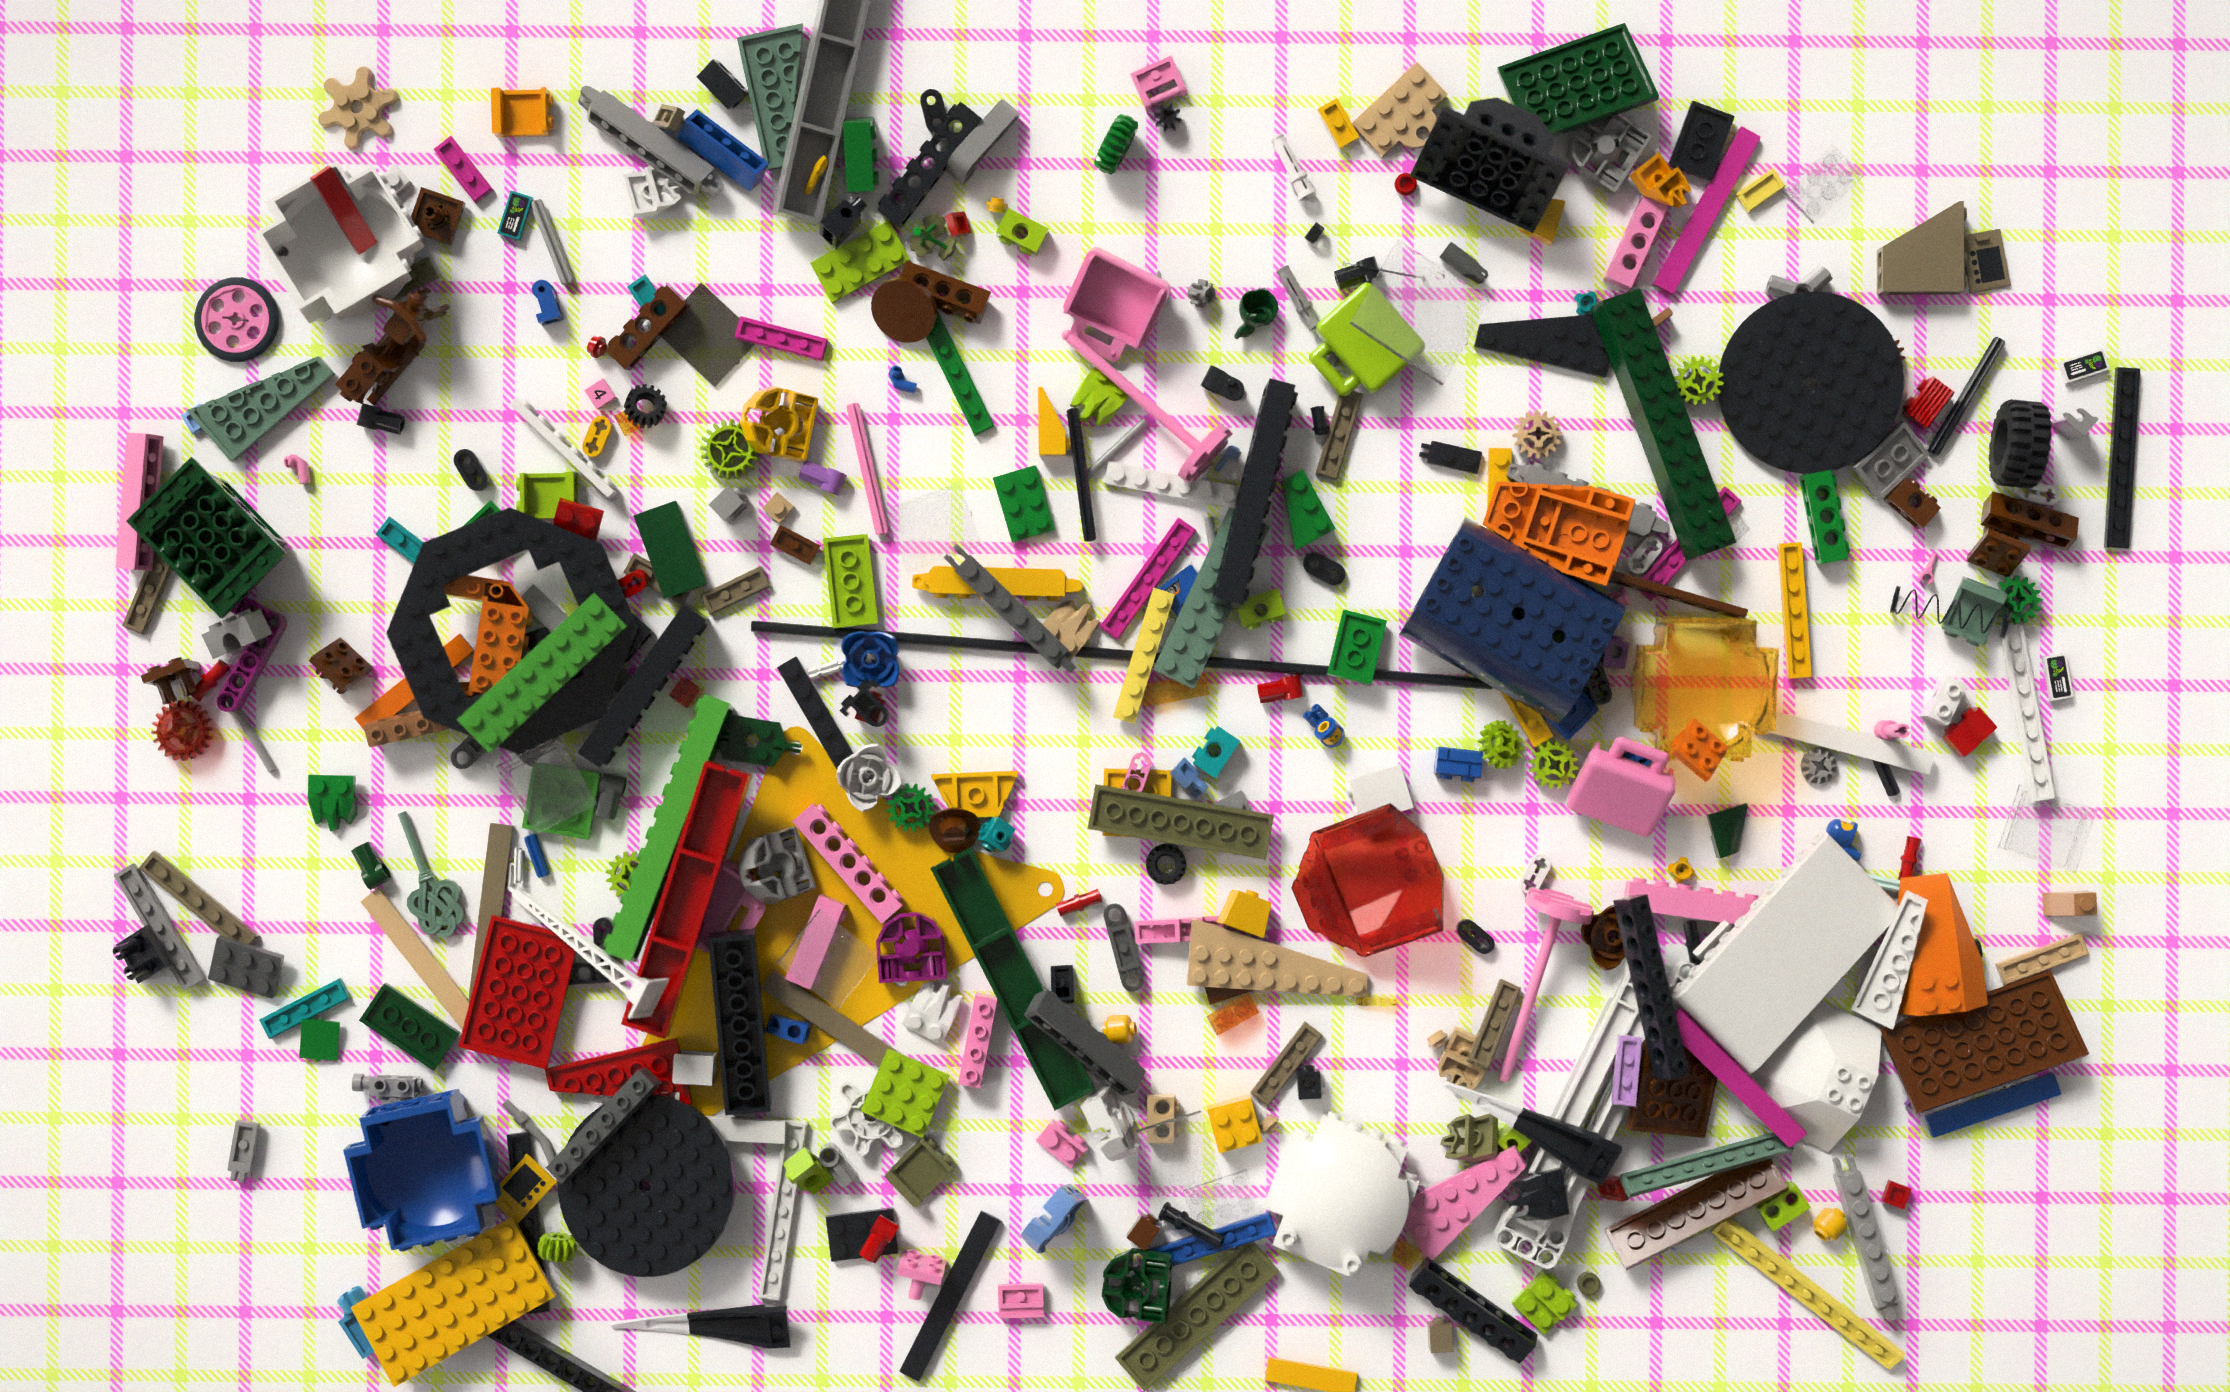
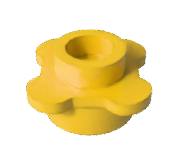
M1680 857L1679 861L1668 865V871L1672 872L1676 883H1682L1684 879L1695 874V870L1688 864L1686 857Z

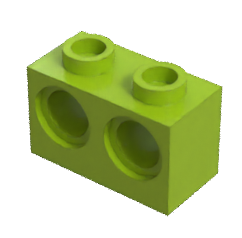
M1785 1181L1789 1188L1788 1191L1755 1207L1766 1226L1773 1232L1811 1208L1798 1186L1792 1181ZM1794 1193V1201L1786 1203L1787 1195ZM1775 1205V1213L1770 1216L1767 1215V1209Z

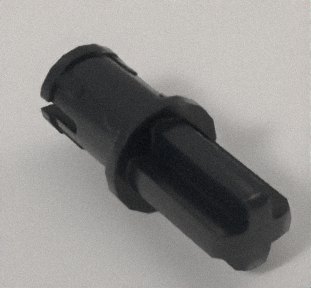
M1688 920L1683 922L1686 938L1684 946L1687 947L1690 963L1696 966L1700 965L1701 961L1694 955L1693 951L1702 943V940L1699 939L1697 922Z

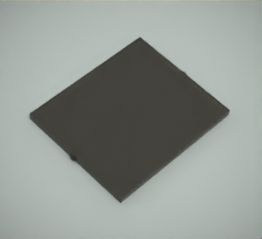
M700 283L685 299L691 306L661 338L707 381L716 387L735 365L740 363V360L755 344L735 339L740 318L703 283Z

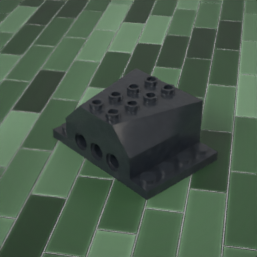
M1495 97L1470 101L1464 114L1443 105L1410 173V177L1534 233L1568 171L1570 163L1549 154L1554 138L1539 116Z

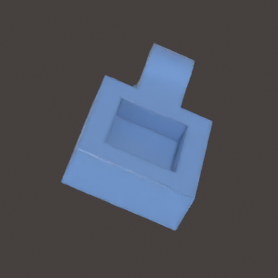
M1185 757L1170 772L1185 789L1189 786L1190 794L1196 799L1209 788L1205 782L1197 777L1200 772Z

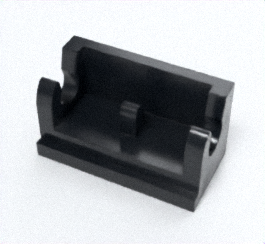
M712 59L696 76L728 110L732 107L736 108L749 95L748 90L719 60Z

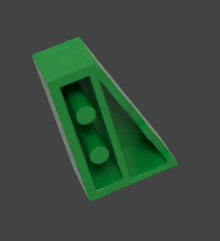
M874 117L846 118L843 122L847 192L874 191L876 185H879V171H875V162H878V149L874 147V139H877Z
M1303 469L1282 480L1294 551L1336 529Z

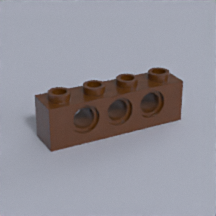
M906 260L899 277L909 278V280L919 285L926 286L925 288L928 289L936 302L937 309L942 310L943 313L956 315L969 323L981 324L990 301L991 291ZM943 292V293H946L947 295H946V296H940V295H938V293ZM965 300V301H967L968 303H967V304H962V303H960L959 301Z
M666 285L665 287L661 286L654 293L655 298L650 303L646 302L638 310L640 314L634 320L630 319L623 326L624 331L619 336L615 335L608 342L609 347L605 351L625 370H631L691 306L672 286ZM661 304H665L667 308L663 316L658 314V307ZM649 320L651 329L648 332H644L642 325L645 321ZM630 337H634L636 340V344L632 349L627 346V341Z
M1993 491L1983 503L1982 526L2068 551L2077 540L2079 517Z

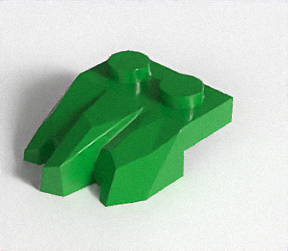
M308 775V803L315 825L322 823L323 819L326 818L329 830L333 832L339 829L340 818L348 824L353 822L358 811V798H355L356 775Z

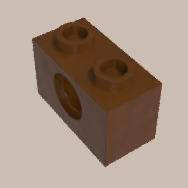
M1905 478L1891 490L1883 501L1913 527L1922 529L1941 507L1937 504L1938 500L1929 493L1925 494L1920 490L1921 486L1919 483L1911 478ZM1912 496L1918 501L1916 508H1913L1909 503Z

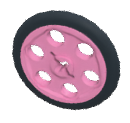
M230 277L214 283L202 294L195 309L194 326L200 342L212 355L229 362H244L258 357L271 346L279 327V312L271 293L264 286L251 279ZM238 291H243L245 294V300L242 303H236L234 300V295ZM217 300L224 302V309L220 312H216L213 308V304ZM256 305H261L263 308V313L259 317H254L252 314V309ZM238 314V317L249 320V322L241 321L235 325V322L224 318L236 317ZM214 322L221 324V331L218 334H212L210 330ZM253 327H258L260 336L253 340L249 337V331ZM232 336L239 338V345L235 348H231L228 345V340Z

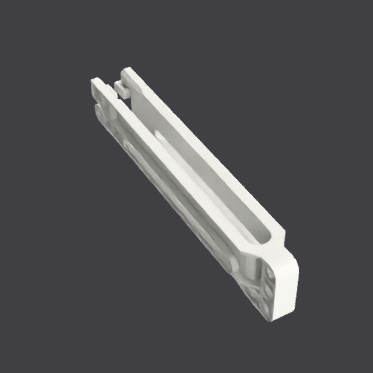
M1626 958L1548 1115L1549 1117L1582 1127L1615 1060L1617 1035L1642 1037V1055L1645 1036ZM1680 961L1674 966L1668 978L1670 993L1677 984L1684 982L1688 978H1683L1681 975L1683 967L1689 966L1692 969L1695 967L1694 964L1688 961ZM1672 999L1676 1012L1681 1007ZM1614 1073L1586 1128L1601 1134L1602 1138L1611 1141L1628 1107L1627 1105L1611 1103ZM1534 1143L1525 1161L1526 1168L1519 1176L1531 1172L1539 1173L1555 1168L1561 1169L1564 1163ZM1567 1166L1563 1179L1569 1214L1553 1219L1524 1221L1516 1217L1520 1206H1509L1506 1201L1500 1220L1494 1230L1496 1242L1502 1248L1542 1268H1553L1569 1240L1577 1208L1591 1181L1581 1177ZM1512 1188L1508 1198L1516 1193V1188ZM1503 1232H1510L1509 1240H1500V1235ZM1553 1232H1561V1237L1559 1240H1551V1234ZM1528 1241L1531 1243L1529 1250H1520L1523 1242ZM1544 1252H1551V1258L1548 1261H1541V1255Z

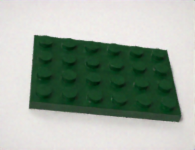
M1626 23L1497 67V73L1511 104L1539 116L1552 137L1659 100V94Z

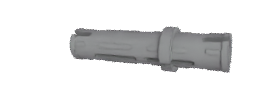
M1289 265L1280 268L1276 273L1296 305V312L1301 314L1309 330L1315 329L1320 320L1312 308V301H1308Z

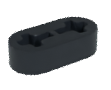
M1462 919L1457 923V934L1481 954H1488L1494 949V939L1470 919ZM1463 924H1471L1470 929L1475 933L1473 937L1468 933L1462 934L1463 929L1461 926ZM1478 936L1483 940L1489 939L1487 942L1489 947L1487 949L1485 947L1479 948L1481 944L1476 940Z

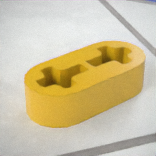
M597 416L592 420L582 444V450L587 456L596 458L604 452L613 429L612 422L608 418ZM604 420L607 429L601 430L600 435L597 436L599 428L596 425ZM598 438L596 446L599 447L598 451L594 450L590 453L591 449L588 448V444H593L595 439Z

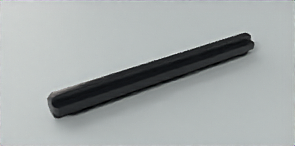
M1995 337L1991 341L1927 449L1931 455L1937 457L1941 454L2005 346L2006 342L2003 339Z
M1070 408L1066 412L1083 538L1085 542H1092L1096 540L1081 421L1079 418L1080 413L1078 408Z

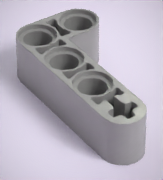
M1001 99L952 153L945 171L964 185L975 172L977 164L1016 122L1020 112L1004 99Z

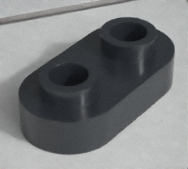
M928 89L921 94L920 105L926 127L929 132L933 133L936 128L933 126V120L937 118L944 123L948 117L941 93L935 89ZM929 96H933L935 98V103L933 105H929L927 103V98Z
M468 449L457 451L453 459L454 465L466 485L474 491L485 490L490 483V478L477 455ZM466 457L470 458L468 465H465L463 462ZM478 476H481L482 482L480 484H476L475 479Z
M1312 552L1303 559L1304 570L1317 579L1332 586L1339 585L1344 581L1346 573L1343 566L1324 555ZM1312 559H1316L1319 562L1318 567L1314 568L1311 566L1310 562ZM1332 570L1338 571L1337 578L1330 576Z

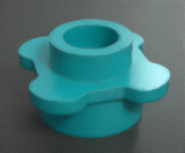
M1590 291L1585 294L1577 293L1574 300L1577 302L1576 313L1578 315L1591 312L1590 308L1597 303L1595 292Z

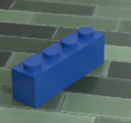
M696 109L683 121L678 139L750 192L763 180L769 163L701 111Z

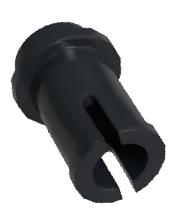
M1324 406L1310 408L1313 421L1312 431L1315 435L1328 433L1329 425L1326 424Z

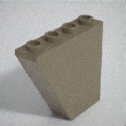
M1958 201L1876 250L1877 295H1958L1964 292V289L1967 287V276L1964 275V266L1967 264V253L1964 252V244L1967 241V231L1964 230L1967 208L1964 207V201Z

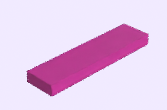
M740 316L735 333V339L820 362H823L828 344V339L743 316Z

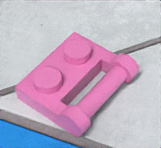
M1172 55L1130 73L1146 112L1153 110L1152 107L1181 95L1182 97L1188 94ZM1175 81L1177 87L1150 99L1148 98L1146 93Z

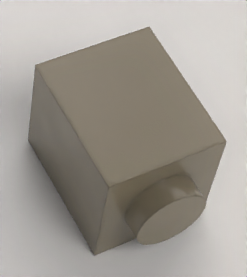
M1445 1317L1432 1318L1433 1321H1427L1428 1348L1430 1352H1454L1450 1320H1446Z

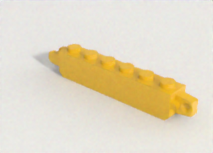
M933 566L929 573L914 574L912 577V588L929 591L930 594H934V598H947L948 594H957L956 599H970V595H979L954 571L955 569L952 566ZM984 567L1014 597L1024 596L1025 601H1038V597H1047V601H1060V597H1065V593H1077L1083 589V583L1080 580L1067 579L1066 574L1061 569Z

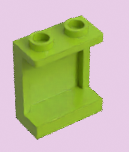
M519 473V478H516V490L520 492V500L516 502V510L538 519H554L560 498L578 503V473Z

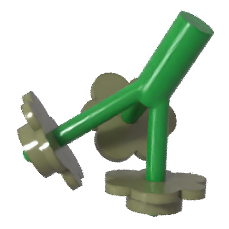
M931 213L922 220L926 226L925 230L920 227L913 229L914 235L910 239L912 243L910 250L914 251L918 257H924L926 254L933 253V247L936 244L940 247L938 256L941 260L945 261L955 252L957 240L951 236L943 242L935 239L946 232L947 229L944 226L946 220L942 216L937 217L936 213Z

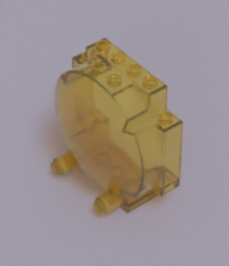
M1656 616V624L1653 627L1654 644H1636V660L1631 674V697L1634 705L1633 726L1640 728V732L1651 733L1656 738L1655 749L1669 754V760H1676V757L1671 754L1673 749L1671 743L1686 728L1689 721L1695 718L1729 747L1724 758H1730V761L1744 762V758H1751L1752 732L1754 731L1756 735H1768V731H1776L1779 648L1756 647L1757 620Z

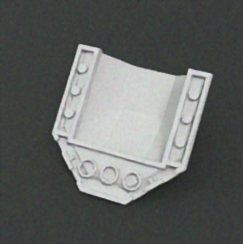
M1820 1001L1760 1068L1752 1073H1746L1806 1130L1807 1134L1800 1140L1829 1152L1860 1119L1874 1087L1879 1071L1882 1035L1880 1029L1882 1027ZM1740 1100L1745 1116L1763 1123Z

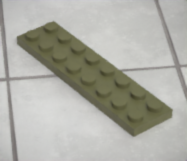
M1095 784L1087 829L1266 860L1274 814Z
M1255 1242L1237 1246L1170 1306L1169 1321L1167 1323L1152 1322L1115 1355V1359L1145 1392L1279 1272V1269Z

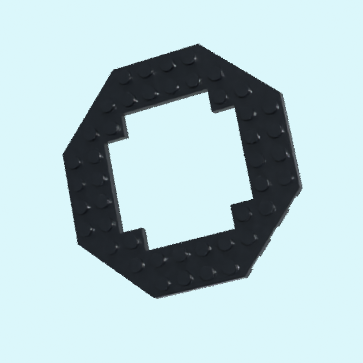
M509 507L423 542L386 635L423 718L473 737L457 719L486 692L467 700L431 620V615L451 607L443 585L529 551L537 571L556 563L560 564L578 607L595 593L626 625V628L581 669L583 676L567 682L498 746L518 754L603 717L638 630V625L601 543Z

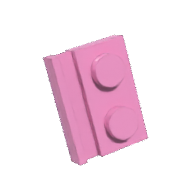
M1043 1283L998 1284L999 1319L1044 1317Z

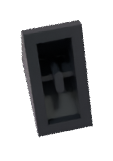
M1073 965L1050 966L1051 991L1062 1002L1075 1003Z

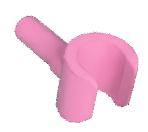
M1931 554L1925 570L1918 574L1919 581H1922L1925 574L1929 575L1927 584H1931L1934 581V575L1931 572L1937 554Z

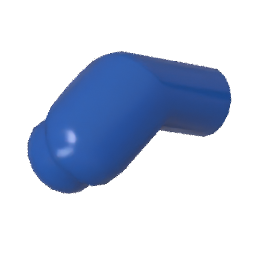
M892 366L889 371V378L893 387L897 390L915 394L917 383L907 381L900 366Z

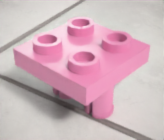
M903 1250L896 1275L912 1279L908 1297L913 1300H920L925 1282L941 1285L947 1260L942 1259L938 1255H923L917 1250Z

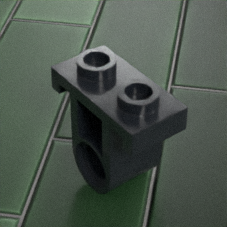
M866 678L857 687L859 692L852 697L850 694L841 702L843 707L840 709V712L845 717H848L851 714L848 710L853 707L869 725L880 727L888 722L889 711L869 690L872 686L878 688L880 684L873 678L870 681ZM875 709L883 712V719L880 722H875L872 719L871 715Z

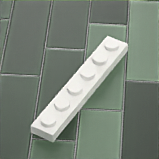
M515 397L511 401L510 405L605 496L612 499L618 493L614 489L616 485L607 476L603 479L597 473L599 468L591 461L586 463L581 458L583 453L574 445L572 447L568 446L564 442L567 438L560 431L556 430L554 432L549 427L550 422L542 414L537 416L532 411L534 409L532 404L525 398L521 401Z
M1108 461L1104 484L1225 508L1230 507L1232 509L1235 507L1239 486L1197 479L1188 484L1177 474Z

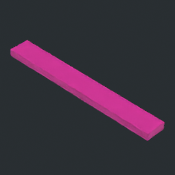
M1743 126L1738 129L1652 285L1670 295L1674 294L1761 136Z
M1681 1008L1675 1012L1682 1044L1789 1148L1807 1134L1806 1130Z

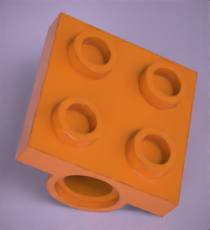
M1695 718L1689 721L1686 728L1671 743L1673 748L1671 754L1704 782L1711 779L1729 749L1726 744Z

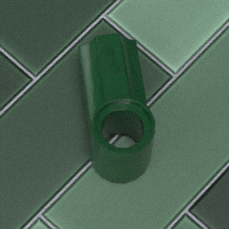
M370 841L351 850L362 871L361 878L369 890L391 880V874L387 866L380 862Z

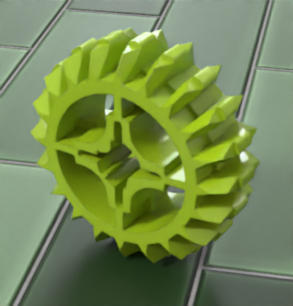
M730 419L729 426H727L726 421L721 420V428L714 423L713 428L716 431L712 432L707 429L706 433L710 435V438L702 437L701 439L707 443V446H700V450L707 451V453L701 455V459L709 458L704 466L710 467L713 465L710 472L715 474L719 470L718 477L721 479L725 473L727 480L732 479L733 473L736 479H740V471L745 476H748L749 473L746 468L749 467L754 470L756 467L751 464L752 460L759 462L760 459L754 456V453L757 452L749 443L748 452L740 449L739 437L740 434L744 436L740 421L735 426V420ZM733 431V435L727 441H717L718 437L722 434ZM732 444H734L733 447L738 452H740V454L736 452H731L729 455H727L728 451H726L725 448L721 447V445L725 447H731ZM713 447L722 451L721 460L723 461L721 466L715 460ZM741 457L745 459L740 465L728 468V465L731 464L734 458Z

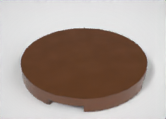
M895 277L886 280L877 288L871 300V312L875 323L884 334L899 342L913 343L924 339L934 328L936 318L938 317L937 305L931 293L925 287H921L919 284L909 280V278Z

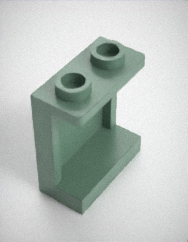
M1963 576L1952 602L1955 599L1960 601L1961 626L1966 622L1972 609L1977 604H1980L1983 610L1984 632L1995 612L2001 609L2002 604H2004L2007 592ZM1956 601L1942 623L1941 629L1945 630L1944 634L1957 638L1959 635L1966 638L1967 643L1979 647L1980 644L1986 645L1997 615L1987 632L1982 634L1980 606H1977L1968 623L1961 630L1959 627L1958 601Z

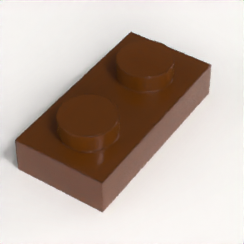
M779 525L770 545L810 566L821 545L782 525Z

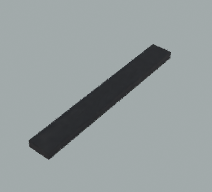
M2115 368L2104 547L2129 548L2140 368Z
M529 1132L507 1134L510 1171H512L524 1158L525 1154L533 1158L532 1140ZM538 1202L518 1225L547 1277L545 1260L541 1259L538 1255V1242H540V1237H542ZM550 1300L527 1312V1314L549 1312L551 1310Z
M983 1210L980 1211L899 1370L900 1373L918 1382L920 1381L1001 1219Z

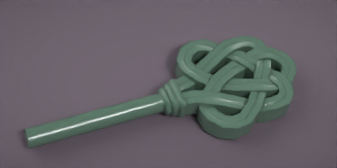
M407 812L398 813L419 870V889L410 893L407 898V907L410 913L418 917V926L423 933L448 938L455 933L458 924L463 922L465 917L464 908L459 903L461 897L460 886L450 879L438 881L431 870H428ZM445 887L450 888L452 894ZM437 907L442 912L441 916L437 915ZM444 925L448 926L447 930L442 929Z

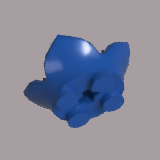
M858 631L844 637L841 649L846 659L842 666V675L847 686L857 688L866 678L869 681L872 678L880 684L879 687L883 688L892 687L896 684L900 673L897 661L899 646L897 640L891 634L881 631L869 633ZM867 654H874L877 660H867Z

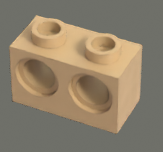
M1147 1094V1142L1174 1143V1136H1178L1179 1124L1174 1123V1114H1179V1100H1174V1094ZM1159 1102H1167L1169 1109L1166 1112L1158 1111L1156 1106ZM1160 1124H1165L1169 1127V1131L1164 1135L1156 1131L1157 1126Z

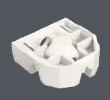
M1109 1085L1093 1091L1083 1102L1081 1108L1092 1131L1101 1127L1108 1130L1106 1132L1107 1137L1099 1141V1148L1111 1162L1135 1154L1139 1144L1136 1143L1132 1128L1134 1119L1127 1104L1121 1101L1117 1091Z

